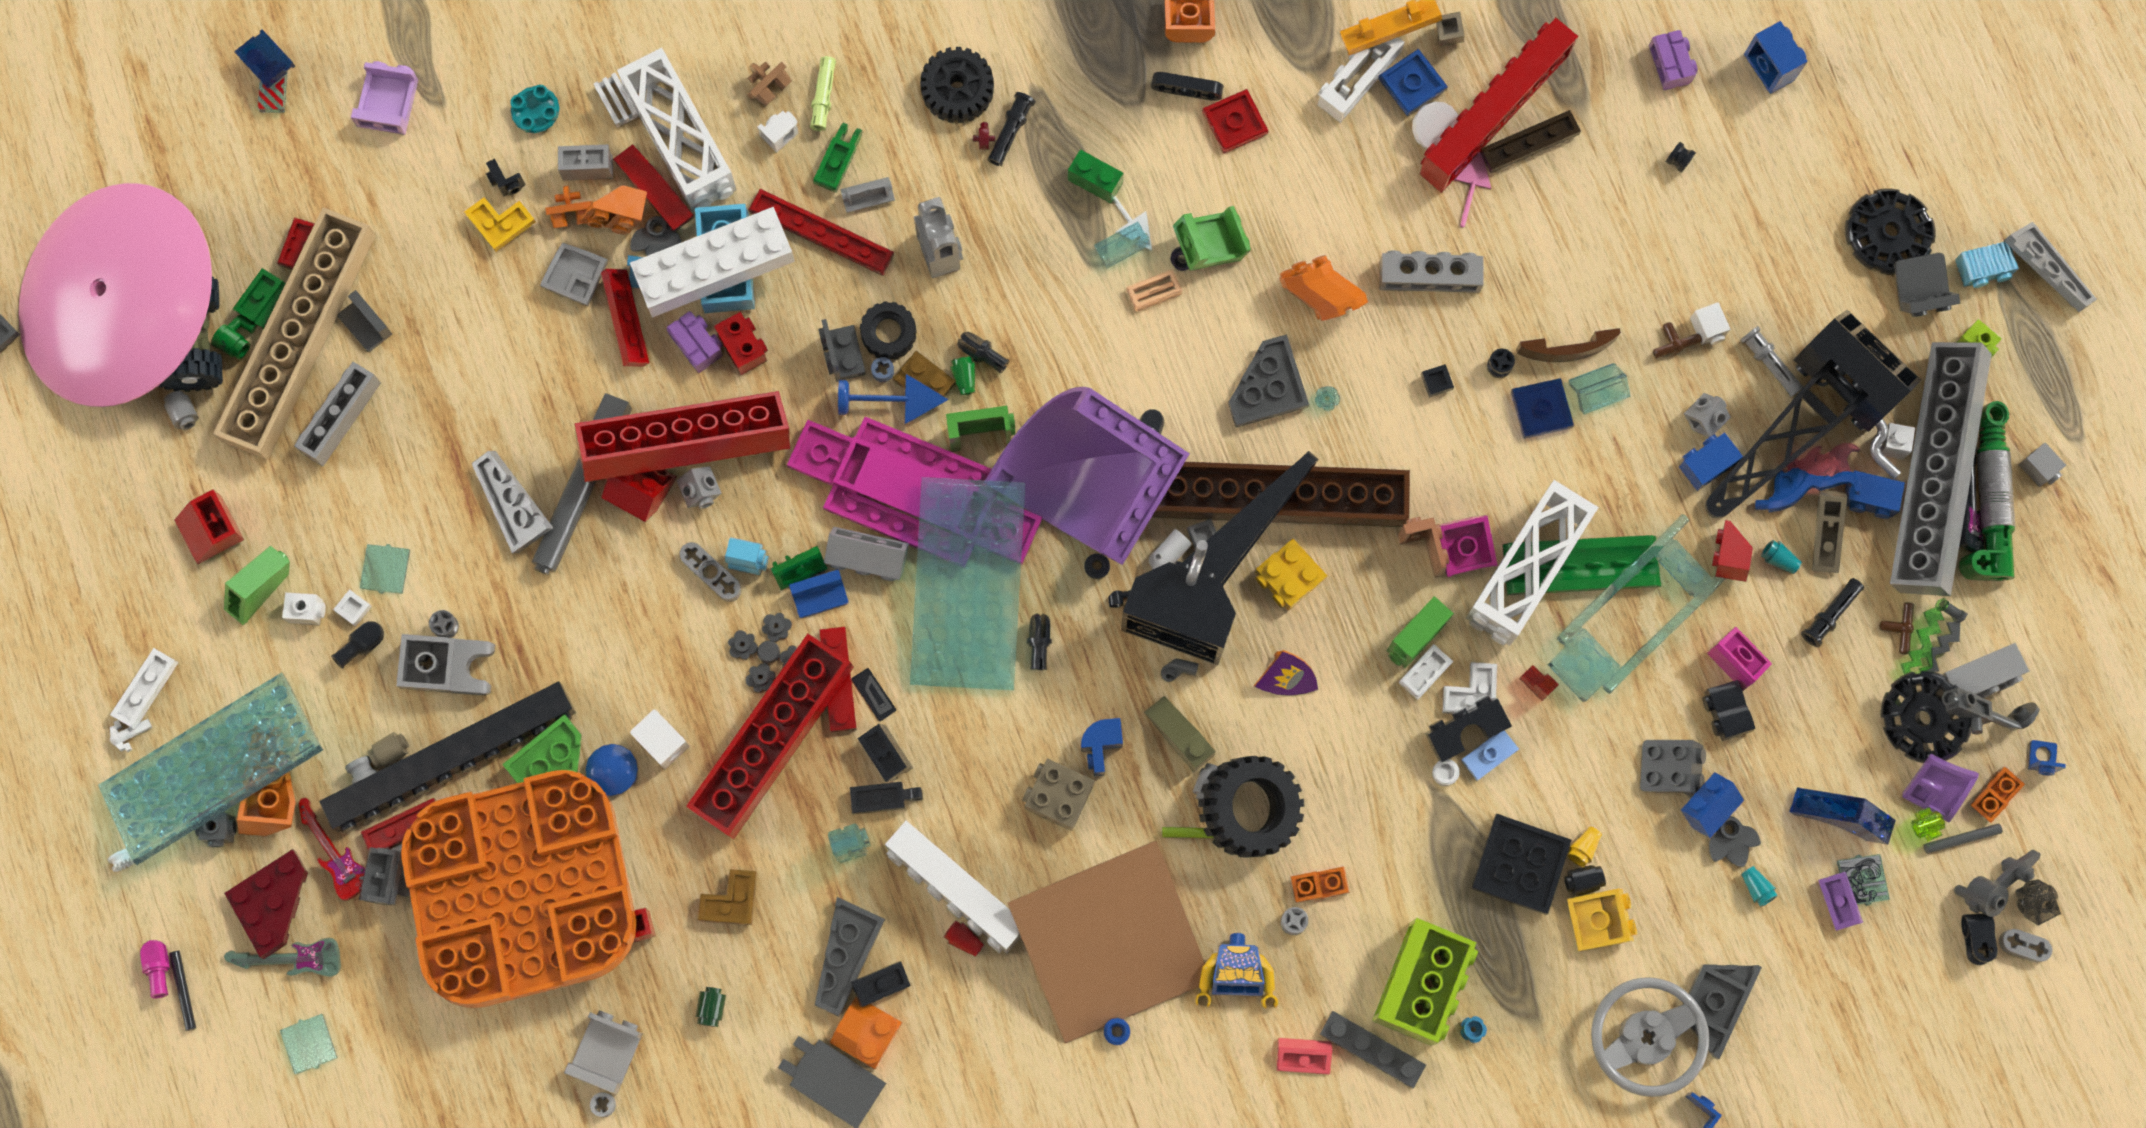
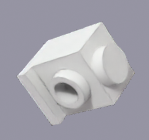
M782 111L778 115L771 116L766 122L765 127L762 124L758 126L759 135L774 151L778 152L798 134V121L789 111L786 113Z

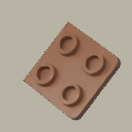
M1415 517L1406 520V524L1402 526L1397 535L1399 544L1402 545L1425 539L1435 578L1440 577L1446 569V564H1449L1447 550L1442 549L1440 539L1443 538L1440 525L1435 524L1434 517L1421 520V517Z

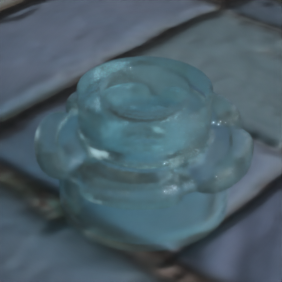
M1331 386L1321 387L1316 392V405L1326 411L1333 410L1334 406H1337L1340 402L1337 390Z

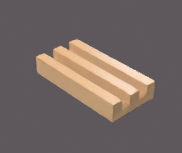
M1173 269L1126 287L1135 312L1182 294V289ZM1171 278L1172 280L1168 283L1154 287L1140 294L1135 295L1134 293L1135 291L1146 288L1148 286L1164 281L1166 279ZM1175 287V289L1162 293L1145 301L1138 302L1141 299L1147 298L1159 292Z

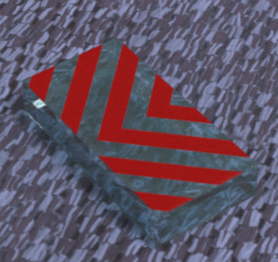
M261 63L258 96L259 112L285 113L288 72L286 63Z

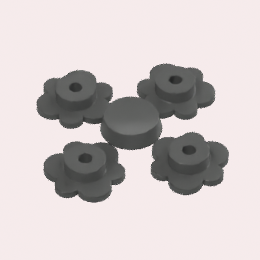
M777 613L775 616L773 614L765 616V625L762 627V631L764 634H768L767 636L770 641L761 643L759 647L754 642V635L746 634L743 630H738L734 634V638H730L728 641L731 647L730 655L733 658L741 656L742 659L746 660L750 657V654L757 652L758 658L763 662L758 667L752 666L749 669L750 674L746 677V684L753 687L757 693L761 692L762 689L767 691L773 683L772 680L776 677L775 673L770 671L768 664L774 663L780 657L784 667L797 649L796 646L791 645L788 647V651H783L780 654V648L775 643L780 638H787L788 631L792 627L791 621L784 618L782 613Z

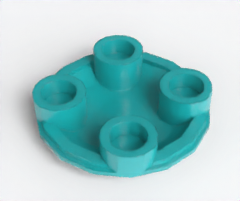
M541 84L525 88L517 95H514L510 101L512 120L518 128L525 132H543L553 126L559 115L560 107L557 97L546 86Z

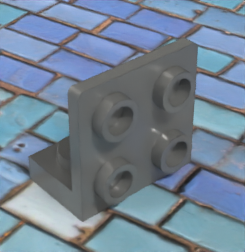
M821 320L823 328L818 330L823 350H829L824 352L829 375L834 374L836 382L866 375L854 325L829 330L827 320Z

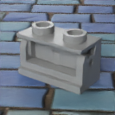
M608 144L558 146V171L563 181L613 179V155L609 150Z

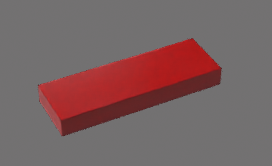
M436 799L427 800L361 831L368 850L370 847L390 849L401 844L406 830L410 829L418 818L416 815L426 806L435 802Z

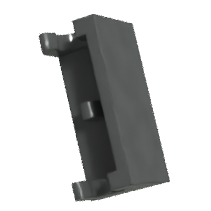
M369 848L359 900L382 905H395L403 866L401 851Z

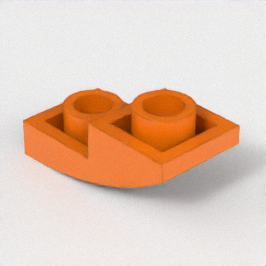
M2003 766L1970 806L1988 822L1992 823L2009 805L2008 802L2020 791L2025 783Z
M1344 866L1291 876L1296 903L1350 893Z

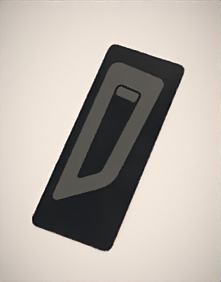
M866 668L852 678L853 683L879 721L896 712L895 706L869 668Z

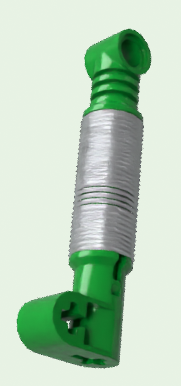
M1993 401L1983 406L1979 426V436L1981 437L1979 441L1981 444L1976 456L1981 529L1986 538V550H1978L1961 558L1959 570L1966 579L2006 581L2015 578L2012 534L2015 532L2011 453L2010 448L2006 446V436H2004L2006 434L2004 430L2005 423L2009 419V410L2004 403L1999 401ZM1987 562V566L1981 567V565H1979Z

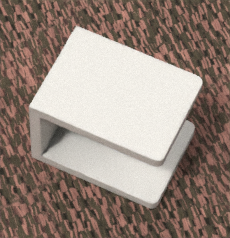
M652 710L630 731L632 736L665 770L690 747L684 738L656 710Z

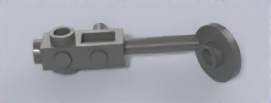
M1958 687L1946 691L1942 696V702L1949 714H1954L1961 718H1971L1972 734L1976 735L1982 734V725L1990 722L2011 731L2024 729L2035 721L2040 711L2036 703L2030 702L2018 706L2006 717L1992 711L1991 701Z

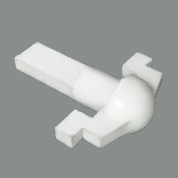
M146 719L140 722L136 729L129 727L118 732V729L122 728L120 721H115V725L110 727V742L121 752L124 750L127 752L132 751L129 742L123 744V742L151 729L150 721Z

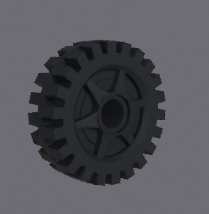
M949 47L946 48L944 53L940 50L936 52V57L931 56L929 63H926L923 67L920 82L921 94L926 107L930 108V112L934 116L937 114L939 119L944 121L946 118L950 123H954V120H958V123H964V119L972 121L975 115L977 117L982 115V111H986L989 107V102L992 101L994 93L992 70L985 58H981L977 52L972 53V50L966 48L964 51L961 47H956V50H952ZM954 82H961L963 84L960 88H954L951 85Z

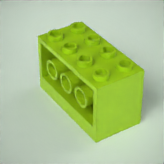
M1415 918L1409 924L1372 1021L1430 1046L1441 1042V1040L1444 1041L1449 1030V1025L1446 1024L1447 1019L1455 1014L1459 1004V1000L1455 998L1460 990H1464L1469 977L1465 974L1466 969L1474 964L1478 950H1475L1477 942L1422 919ZM1439 954L1443 963H1436L1434 956ZM1430 979L1433 988L1428 989L1424 981ZM1421 1004L1424 1013L1418 1014L1415 1005Z

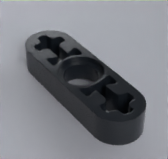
M1155 72L1152 77L1151 88L1163 93L1219 101L1222 99L1224 85L1213 80L1167 72Z

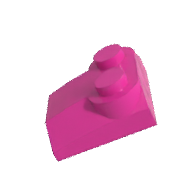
M1487 515L1440 524L1443 538L1440 539L1442 549L1447 550L1449 556V564H1446L1445 569L1447 577L1480 568L1498 566Z

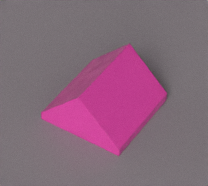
M1734 627L1707 653L1733 681L1738 680L1743 691L1751 686L1772 665L1737 627Z

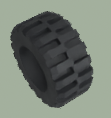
M1265 756L1235 758L1217 766L1218 770L1212 771L1207 777L1209 783L1203 784L1200 792L1204 793V798L1198 801V807H1203V814L1199 815L1200 822H1206L1207 827L1204 829L1207 837H1214L1212 843L1218 848H1224L1225 853L1244 858L1272 855L1279 852L1280 848L1288 846L1291 843L1290 837L1296 836L1300 830L1296 825L1299 822H1303L1304 814L1300 813V807H1305L1304 799H1299L1298 793L1302 791L1300 784H1294L1292 781L1295 779L1291 771H1284L1285 765L1279 761L1272 762V758ZM1245 782L1258 784L1265 791L1269 800L1270 812L1265 825L1255 832H1249L1242 828L1233 813L1234 795L1240 785Z

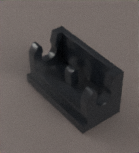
M877 724L857 738L885 782L894 781L903 772L906 773L913 769V766L886 725Z

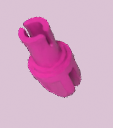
M149 940L143 944L140 950L142 973L149 978L150 997L153 999L164 998L169 995L165 973L170 969L168 950L161 941Z

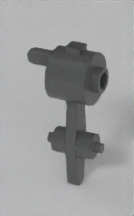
M2031 850L2018 860L2008 857L2001 862L2003 873L1996 880L1992 881L1984 876H1978L1969 883L1967 888L1962 885L1955 886L1954 892L1965 899V903L1971 911L1977 914L1982 912L1989 917H1995L2003 911L2007 904L2008 890L2006 888L2017 880L2029 882L2034 878L2035 874L2032 866L2040 859L2041 854Z

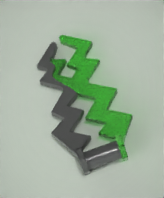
M1945 598L1938 600L1934 608L1924 611L1923 613L1929 627L1916 630L1922 647L1918 650L1907 651L1912 661L1900 664L1903 673L1911 672L1910 668L1923 666L1920 659L1926 657L1929 666L1918 668L1920 672L1922 670L1938 672L1939 668L1935 656L1950 651L1948 642H1960V623L1965 620L1968 614L1952 605ZM1941 611H1944L1954 621L1946 622L1951 634L1937 636L1940 647H1933L1929 635L1942 633L1937 620H1944Z

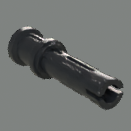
M1015 93V101L1011 109L1007 110L1005 114L1007 119L987 159L996 166L1002 167L1020 126L1025 125L1027 113L1036 102L1025 93Z
M1855 578L1850 579L1826 610L1817 613L1814 617L1815 621L1810 627L1801 632L1804 640L1810 645L1819 648L1822 645L1823 638L1829 631L1832 632L1836 628V621L1859 593L1864 590L1863 584Z

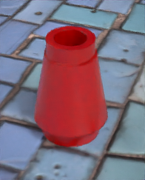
M957 920L952 923L944 935V938L948 940L947 944L974 957L977 956L984 946V943L980 941L964 922L959 923Z

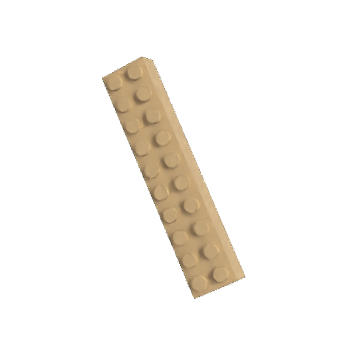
M322 208L213 433L222 443L265 460L269 459L376 235L369 225Z

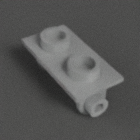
M889 177L840 189L847 213L895 201Z

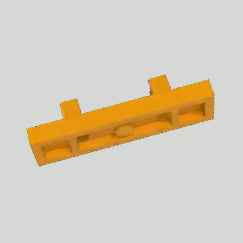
M1416 0L1406 2V6L1370 20L1368 17L1359 20V24L1341 30L1340 36L1350 56L1442 21V14L1435 0H1420L1417 2Z

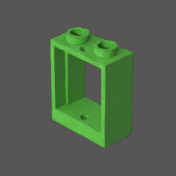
M1434 596L1394 638L1386 650L1389 653L1388 657L1396 665L1400 666L1402 664L1406 668L1444 628L1454 613Z

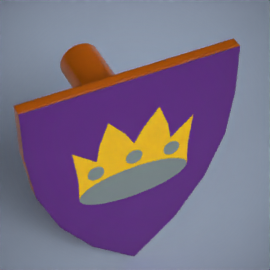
M1285 650L1277 651L1274 654L1275 660L1254 684V687L1277 695H1299L1318 690L1317 679L1312 668L1303 659Z

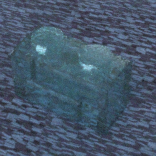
M856 823L845 826L844 830L839 828L828 833L833 855L839 863L850 861L852 857L856 859L867 855V847L871 846L866 829H860Z

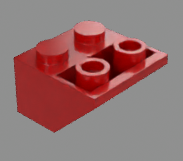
M663 469L608 478L601 498L646 522L657 512L676 481L677 476Z
M214 489L191 500L174 519L197 564L244 540L223 497Z

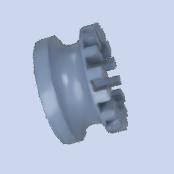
M886 357L874 360L871 365L872 375L876 381H889L894 375V366L891 360ZM879 364L884 367L889 366L886 375H883L881 372L876 373L879 370Z

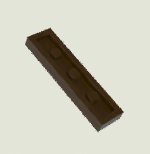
M1568 110L1481 148L1480 154L1490 173L1578 136L1581 130L1571 110Z

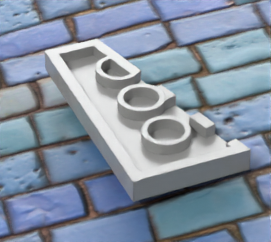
M2034 222L2024 226L2004 240L2078 312L2097 300Z
M488 451L472 463L512 553L521 552L553 529L552 525L496 451Z

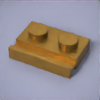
M917 350L902 366L898 374L893 377V381L906 390L907 374L944 397L956 384L952 377Z

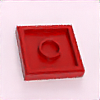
M1248 89L1202 109L1223 154L1261 138L1269 132Z

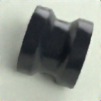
M1679 142L1665 162L1669 165L1674 164L1677 166L1678 171L1682 173L1696 152L1686 149L1684 144Z
M1507 349L1495 350L1487 362V370L1490 375L1495 378L1508 376L1515 364L1514 355Z

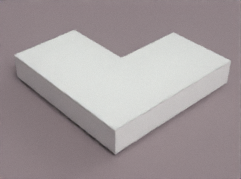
M1471 662L1469 688L1444 686L1442 713L1453 714L1462 708H1466L1468 711L1476 707L1475 702L1486 696H1489L1490 699L1496 698L1497 664Z

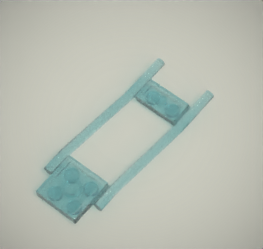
M1681 514L1634 563L1557 637V640L1565 645V647L1547 665L1582 702L1587 701L1601 686H1603L1607 693L1611 694L1726 579L1715 576L1710 579L1711 576L1677 540L1673 539L1689 522L1686 515ZM1656 556L1658 562L1694 598L1625 665L1619 668L1620 665L1582 626Z

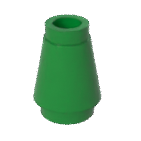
M971 357L952 360L950 369L960 395L975 393V362H972Z

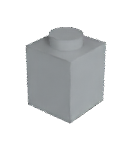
M2046 442L2018 464L2039 487L2046 482L2050 485L2062 476L2059 471L2066 466Z

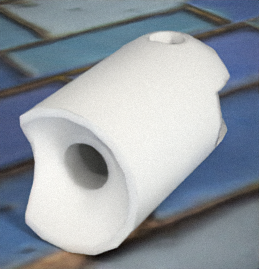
M1174 529L1165 541L1151 553L1149 564L1152 569L1168 562L1175 564L1192 544L1181 532Z

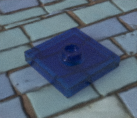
M1561 378L1511 390L1524 439L1574 427Z

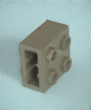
M1047 758L1045 764L1039 763L1033 777L1037 778L1034 787H1028L1022 801L1026 802L1025 810L1073 831L1095 780Z

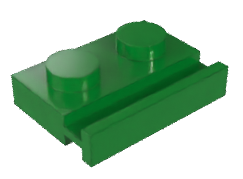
M262 268L235 304L233 310L264 330L286 283Z

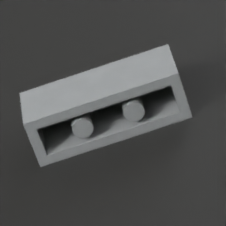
M833 527L829 533L824 563L830 564L832 568L839 570L845 568L853 569L861 575H879L887 581L900 580L904 572L909 543Z

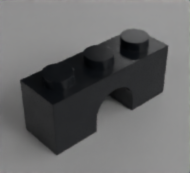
M1486 696L1475 702L1476 707L1468 711L1466 708H1462L1452 714L1453 719L1445 723L1443 720H1439L1428 726L1430 730L1425 735L1440 762H1444L1465 751L1461 742V732L1468 725L1476 724L1479 726L1486 738H1491L1512 727L1498 698L1490 699L1489 696Z

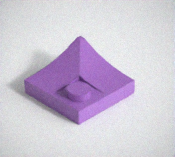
M1930 754L1903 791L1902 797L1949 823L1965 801L1978 779L1979 773L1956 766Z

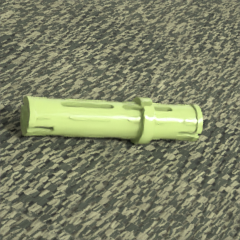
M829 56L820 58L816 94L811 103L813 113L810 128L815 131L826 130L828 111L831 110L830 94L836 60Z

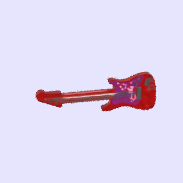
M301 798L299 808L302 824L310 828L330 858L329 861H323L321 858H318V863L330 872L338 897L343 901H349L361 892L365 868L356 863L350 848L346 847L344 855H340L317 821V815L310 807V800Z

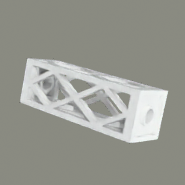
M660 48L618 69L617 72L627 95L692 213L695 212V208L709 207L712 202L718 199L724 200L730 197L737 190L732 173L663 49ZM661 81L674 89L673 93L656 85V83ZM653 91L673 101L672 117L652 106ZM685 111L687 112L695 129L684 124ZM651 114L670 123L671 129L651 119ZM658 130L670 136L669 150ZM683 132L701 140L704 143V147L685 138ZM683 144L703 155L702 171L681 160ZM681 168L699 178L694 180L680 172Z
M1553 480L1468 613L1466 619L1470 621L1469 624L1478 631L1485 630L1492 635L1491 638L1495 642L1510 646L1520 634L1599 507ZM1545 505L1551 508L1549 510L1542 512ZM1566 518H1567V540H1566ZM1559 519L1560 543L1539 553V528ZM1574 523L1578 524V526L1576 527L1575 530H1574ZM1531 532H1532V556H1531ZM1524 540L1525 560L1506 568ZM1556 559L1539 586V566ZM1531 570H1532L1533 595H1531ZM1525 573V599L1504 608V583ZM1489 594H1490V605L1487 604V603H1484L1485 600L1487 599V597L1489 596ZM1522 613L1517 622L1511 619Z

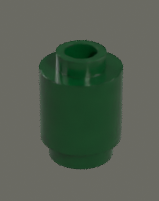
M706 987L705 992L700 991L695 1016L698 1017L697 1024L718 1027L719 1021H722L726 995L721 994L722 989Z

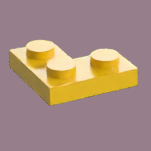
M483 197L464 211L465 215L495 252L536 223L535 219L520 201L498 215L486 198Z

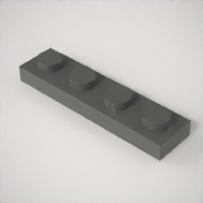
M1334 1011L1331 1012L1319 1034L1412 1089L1426 1067V1064Z

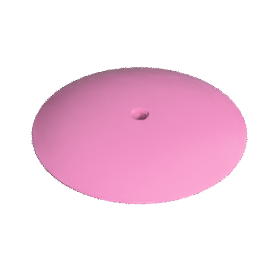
M124 183L101 188L79 199L67 208L44 233L25 271L19 298L18 315L21 341L29 363L37 376L54 393L66 400L85 406H116L135 400L152 391L164 382L185 359L204 323L212 285L209 248L199 223L189 209L174 196L161 189L137 183Z

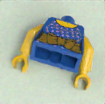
M1231 934L1230 944L1220 945L1219 951L1211 954L1202 967L1199 983L1201 992L1196 996V1004L1198 1005L1199 997L1205 995L1208 997V1007L1212 1001L1209 990H1212V995L1262 996L1260 1003L1265 1009L1266 999L1272 997L1273 1006L1276 1008L1278 1006V999L1273 995L1275 981L1272 966L1264 955L1259 954L1257 946L1245 944L1244 934Z

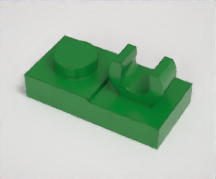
M815 546L794 556L792 559L788 555L785 556L786 561L779 565L774 561L771 571L780 590L789 587L790 584L803 581L828 568L824 563L818 546Z

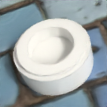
M1450 759L1444 762L1438 761L1432 770L1433 779L1441 786L1452 785L1459 777L1458 765Z

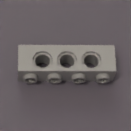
M1391 250L1382 253L1380 259V290L1480 293L1484 285L1483 256H1477L1475 253L1451 255L1449 252H1439L1436 255H1430L1423 251H1415L1411 254H1401L1400 251ZM1407 266L1412 270V273L1405 274L1400 270V267ZM1433 267L1436 269L1437 274L1431 275L1426 272L1425 268ZM1454 267L1459 268L1462 271V275H1455L1450 269Z

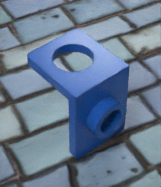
M2038 740L2030 742L2028 770L2038 771V774L2053 776L2056 772L2066 768V764L2056 763V743ZM2039 747H2044L2050 752L2048 761L2037 759L2036 751Z
M1693 1092L1687 1093L1685 1097L1710 1116L1702 1128H1713L1722 1116L1713 1108L1715 1104L1703 1095L1699 1097Z

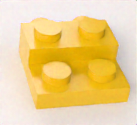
M1294 538L1279 551L1274 552L1255 570V580L1263 589L1268 588L1274 594L1272 598L1281 608L1285 606L1288 611L1328 576Z
M1617 888L1567 899L1578 951L1634 941L1633 935H1637V928L1634 919L1629 920L1627 909H1631V901L1628 893L1623 894V889Z

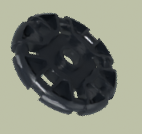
M1899 189L1874 190L1871 195L1865 194L1851 207L1849 211L1850 218L1845 223V237L1847 244L1851 245L1854 250V257L1862 265L1870 270L1873 268L1880 270L1881 274L1895 275L1894 264L1896 261L1903 260L1902 253L1906 252L1908 258L1931 254V245L1935 243L1936 237L1935 223L1933 218H1930L1927 213L1928 208L1914 195L1900 193ZM1896 202L1904 204L1903 210L1895 208ZM1878 203L1881 207L1876 209L1874 204ZM1916 216L1920 221V223L1916 224V221L1914 219V217ZM1861 217L1868 219L1865 224L1859 222ZM1885 226H1894L1897 230V235H1888L1885 231ZM1866 237L1869 245L1863 247L1860 240ZM1915 237L1920 238L1921 244L1914 242ZM1878 255L1882 257L1887 256L1885 261L1877 259Z
M1922 670L1918 674L1909 672L1900 676L1891 684V690L1885 693L1881 704V718H1884L1885 723L1883 729L1888 740L1896 750H1902L1905 753V757L1920 763H1924L1930 754L1945 761L1953 758L1962 750L1961 746L1963 743L1968 742L1972 732L1971 718L1959 717L1958 719H1953L1954 714H1949L1946 711L1942 697L1937 694L1940 689L1946 692L1960 687L1957 684H1951L1947 681L1948 677L1937 672ZM1917 684H1921L1922 691L1917 692ZM1900 695L1905 698L1902 703L1898 698ZM1921 711L1929 714V724H1924L1921 721ZM1895 716H1900L1902 725L1895 724ZM1950 733L1954 738L1949 740L1945 736ZM1907 737L1914 741L1912 745L1906 741ZM1928 743H1933L1934 750L1931 751L1928 748Z

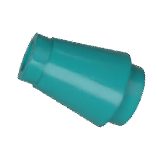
M1771 540L1761 553L1765 563L1792 574L1797 572L1802 563L1780 541Z
M1754 866L1741 874L1754 903H1758L1760 907L1770 903L1778 896L1775 892L1776 887Z

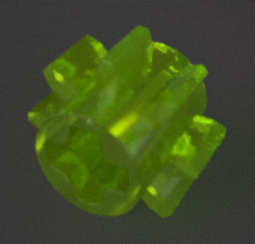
M1930 807L1914 813L1916 819L1912 820L1911 824L1918 838L1925 837L1928 842L1942 836L1940 830L1945 829V822L1939 811L1931 812Z

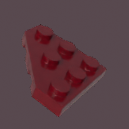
M293 849L224 893L259 957L263 960L287 945L290 935L288 931L300 902L299 894L302 884L307 879L308 871L297 852Z

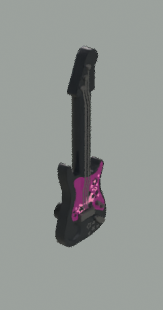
M1977 446L1959 547L1963 546L1971 552L1984 549V537L1980 518L1981 511H1976L1975 466Z

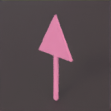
M1480 152L1455 179L1456 181L1470 184L1460 224L1461 227H1465L1475 185L1491 189L1485 161Z

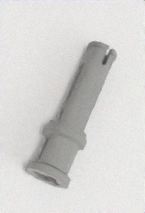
M1757 326L1740 341L1749 346L1755 354L1754 358L1758 359V361L1762 360L1774 377L1790 394V397H1792L1804 386L1800 384L1773 351L1775 349L1773 343H1768L1759 332V326Z

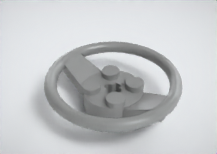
M1637 978L1618 985L1601 1001L1592 1022V1046L1600 1067L1616 1085L1636 1095L1660 1097L1681 1090L1699 1074L1708 1054L1709 1030L1701 1008L1684 989L1663 979ZM1642 988L1659 989L1674 995L1684 1003L1662 1013L1654 1010H1644L1630 1015L1622 1022L1619 1037L1604 1049L1602 1042L1604 1019L1611 1006L1626 993ZM1696 1024L1698 1030L1696 1056L1688 1070L1676 1080L1664 1085L1646 1086L1628 1080L1616 1070L1634 1062L1652 1065L1663 1061L1676 1046V1038ZM1643 1031L1651 1034L1650 1045L1648 1042L1643 1043L1641 1041V1038L1644 1037Z

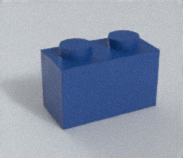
M1726 433L1719 437L1715 434L1703 442V448L1698 451L1693 448L1682 457L1684 461L1679 468L1697 491L1736 465L1743 458V455Z
M1853 471L1860 478L1861 494L1856 495L1854 486L1846 484V507H1849V510L1857 513H1864L1865 511L1875 513L1874 516L1882 519H1889L1900 511L1905 482Z
M1714 772L1681 811L1693 829L1711 838L1742 804L1744 799L1732 781Z

